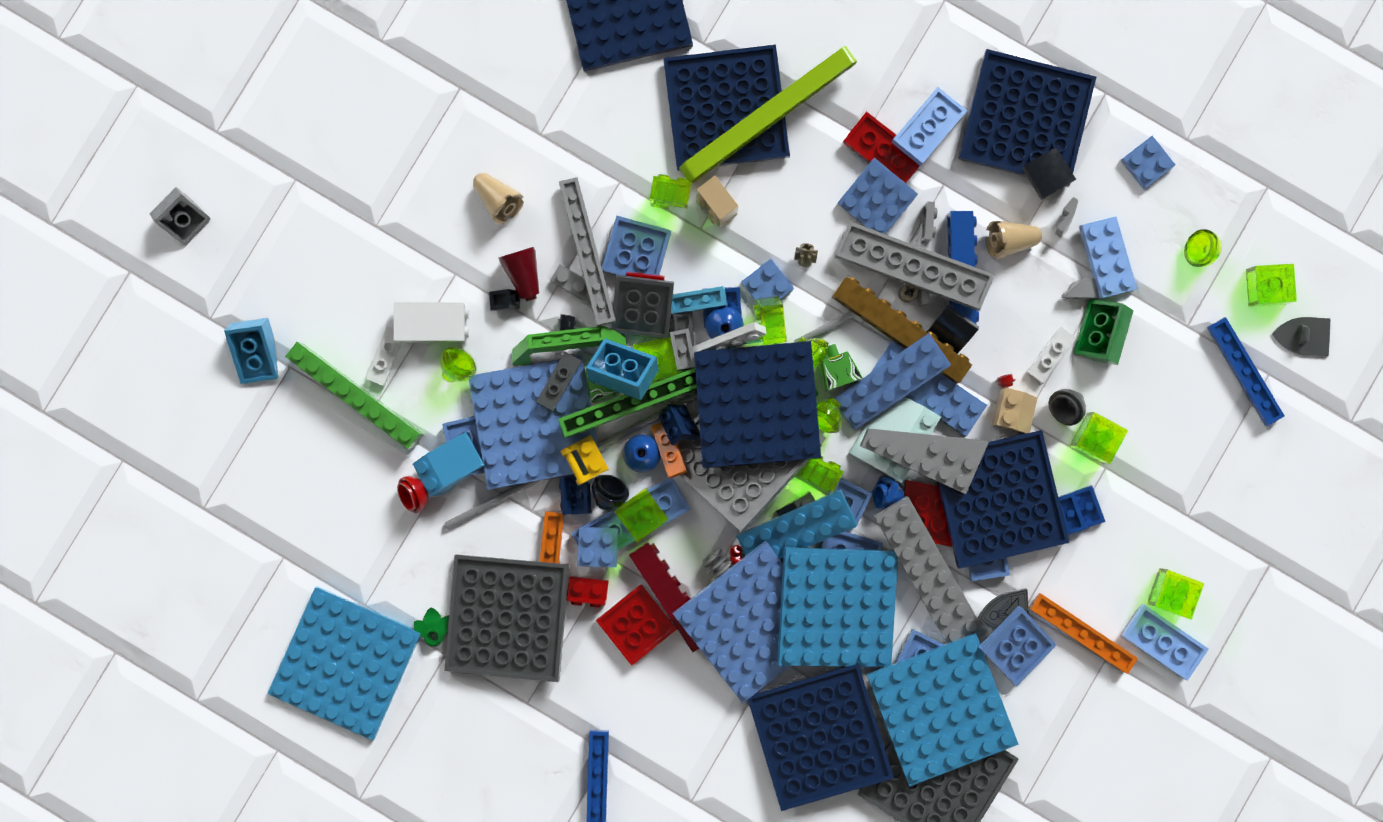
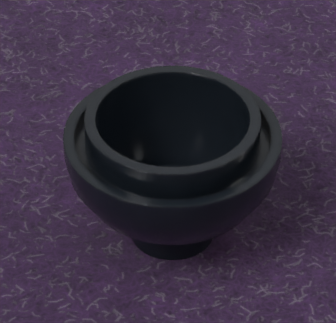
M599 475L592 483L593 497L596 500V505L602 510L621 506L629 497V490L625 483L613 475Z

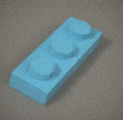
M720 286L673 294L671 314L727 306L725 287Z

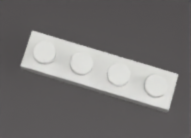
M755 322L693 346V353L740 347L745 342L755 341L759 337L766 335V327Z

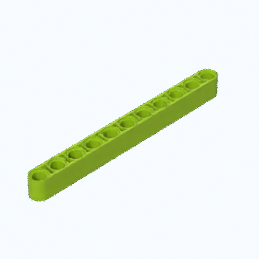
M843 46L688 159L679 169L690 184L695 183L857 63L856 58L847 46Z

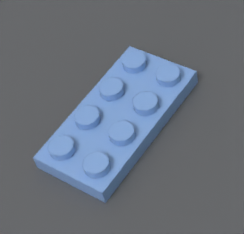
M937 87L891 143L921 166L967 110Z
M1117 217L1080 225V233L1092 275L1096 281L1099 299L1136 290L1137 286Z
M1141 604L1121 634L1123 638L1187 681L1209 650V648L1145 604Z

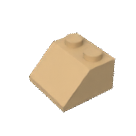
M1006 387L1001 388L991 426L1023 434L1030 433L1038 398L1023 391Z

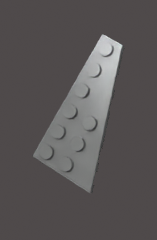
M867 428L860 447L966 494L989 441Z

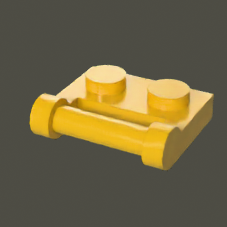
M591 435L560 451L569 463L577 479L575 481L578 486L609 470ZM573 451H578L589 472L587 475H583L572 454Z

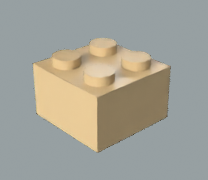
M713 176L697 188L696 203L702 210L705 208L709 214L707 217L713 225L717 224L720 227L737 214L738 204L716 176Z

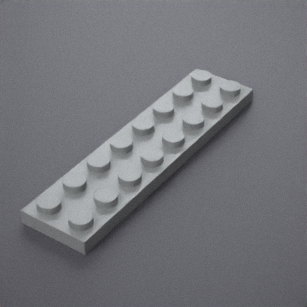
M849 222L835 254V258L977 311L981 310L995 274L853 222Z
M904 497L874 515L875 520L946 644L983 629L909 497Z

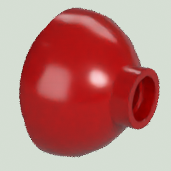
M405 476L399 479L397 492L400 501L408 511L419 513L425 508L429 499V494L421 479L414 476Z

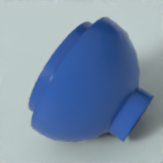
M728 306L714 309L706 319V331L711 339L744 326L741 314L736 309ZM727 324L729 326V329L727 331H723L721 328L722 325Z
M640 434L633 436L626 442L623 448V459L626 465L635 472H649L658 465L661 459L656 440L648 435ZM639 450L645 451L644 457L638 456Z

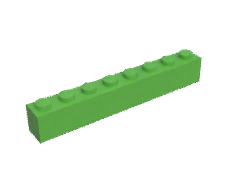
M296 342L285 356L407 449L413 450L424 436L421 431L305 344Z
M694 368L651 384L641 400L624 394L559 418L557 422L564 439L697 390L696 370Z

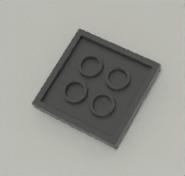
M617 275L613 306L616 322L612 323L611 329L621 334L668 339L674 281Z

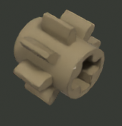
M803 243L800 245V248L796 247L794 260H798V264L802 267H809L812 263H816L818 250H814L812 244Z

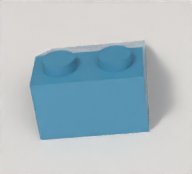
M269 318L231 323L224 330L240 384L278 379L274 335Z
M467 432L428 452L412 464L430 497L444 495L485 466Z

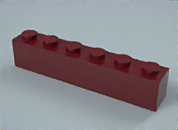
M648 541L631 552L629 556L693 653L700 648L673 615V612L691 598L686 591L682 593L679 588L681 583L675 575L671 576L668 571L671 569L665 559L661 561L657 555L660 553L659 549L654 543L650 544Z

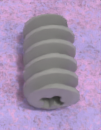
M721 548L715 550L704 559L707 560L704 567H712L709 574L716 573L713 578L714 580L730 569L731 561L724 562L727 558L726 555L719 556L722 552Z

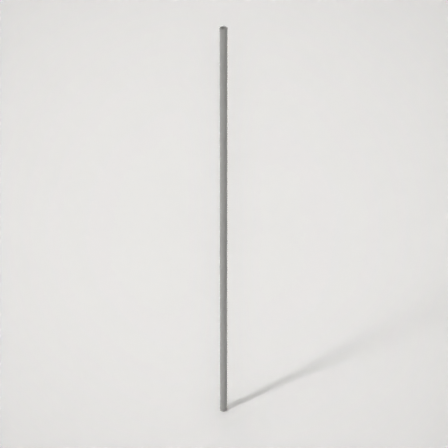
M849 311L795 339L794 342L810 341L854 318V314L852 311ZM697 391L673 403V405L685 406L697 400ZM665 408L598 442L599 450L659 420V415ZM542 480L518 484L445 522V526L447 529H450Z

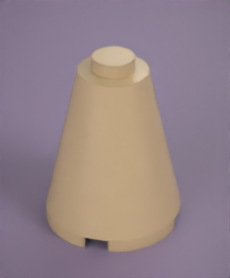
M479 173L474 177L473 187L497 224H504L508 222L506 220L508 217L514 218L519 213L524 204L522 200L524 196L520 192L487 173Z
M991 221L986 231H989V236L985 237V243L989 255L994 256V259H1001L1038 245L1042 239V232L1037 226Z

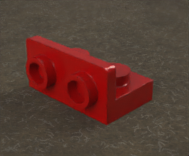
M570 576L567 601H571V605L582 606V603H590V607L601 608L607 601L609 580Z

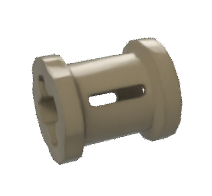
M905 284L898 291V297L904 303L911 302L918 294V288ZM911 291L912 294L909 296L905 295L904 292Z

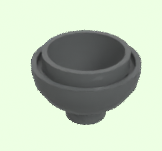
M1060 389L1055 391L1049 398V410L1058 422L1073 426L1084 418L1086 404L1081 393L1071 389Z

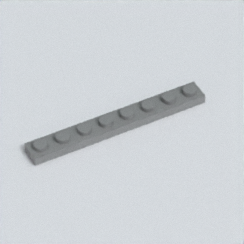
M578 177L559 181L596 325L599 327L615 323L616 319Z

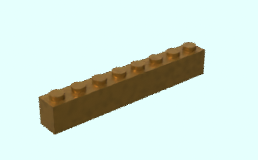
M845 277L831 298L904 349L929 333L951 364V366L940 373L956 384L962 381L973 365L969 362L970 359L961 353L958 355L953 351L954 348L951 345L938 341V336L930 331L927 333L922 329L923 326L914 320L912 322L908 320L904 312L891 308V304L887 300H880L875 296L874 291L861 287L857 279Z

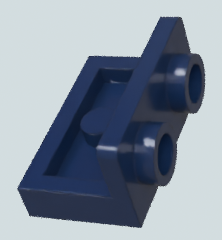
M668 404L660 413L659 419L671 445H677L681 439L697 440L700 434L686 406Z
M575 476L560 477L559 489L561 491L560 508L562 515L592 513L590 480L578 486Z

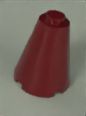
M530 247L498 257L499 263L520 298H525L526 302L536 299V295L540 292L535 248Z

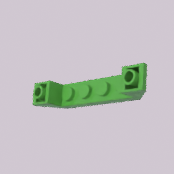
M606 326L528 334L512 349V365L532 364L533 353L600 346L604 338L627 346L626 336Z

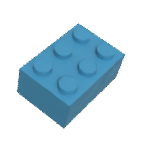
M605 338L586 367L590 382L638 400L643 398L659 371L657 357Z

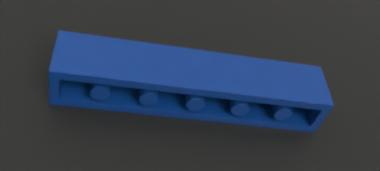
M974 210L950 211L947 214L948 258L973 267L978 263V256L975 254L977 235H974L977 218L974 216ZM949 300V306L977 325V322H979V311Z

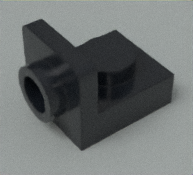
M504 289L489 292L490 311L520 309V296L516 290Z

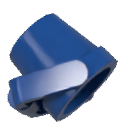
M887 476L879 477L871 492L874 504L878 509L887 508L904 498L903 489L893 478Z

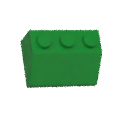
M1089 299L1073 354L1101 363L1118 365L1134 310L1123 303Z

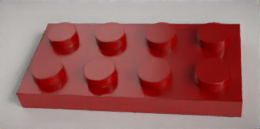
M867 111L842 142L868 163L875 158L905 183L908 182L920 167V165L891 143L896 134Z

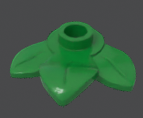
M430 607L425 613L423 621H414V630L421 633L420 636L424 638L427 645L437 646L443 641L444 635L448 633L449 615L441 618L439 612ZM432 633L437 634L436 640L431 638Z

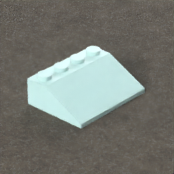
M903 397L867 422L849 454L885 476L893 478L895 482L902 483L910 470L909 468L860 447L867 428L931 435L941 416L913 400Z

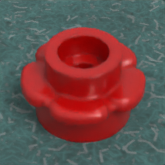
M1012 373L997 377V385H1001L1002 388L1011 387L1013 382L1016 381Z

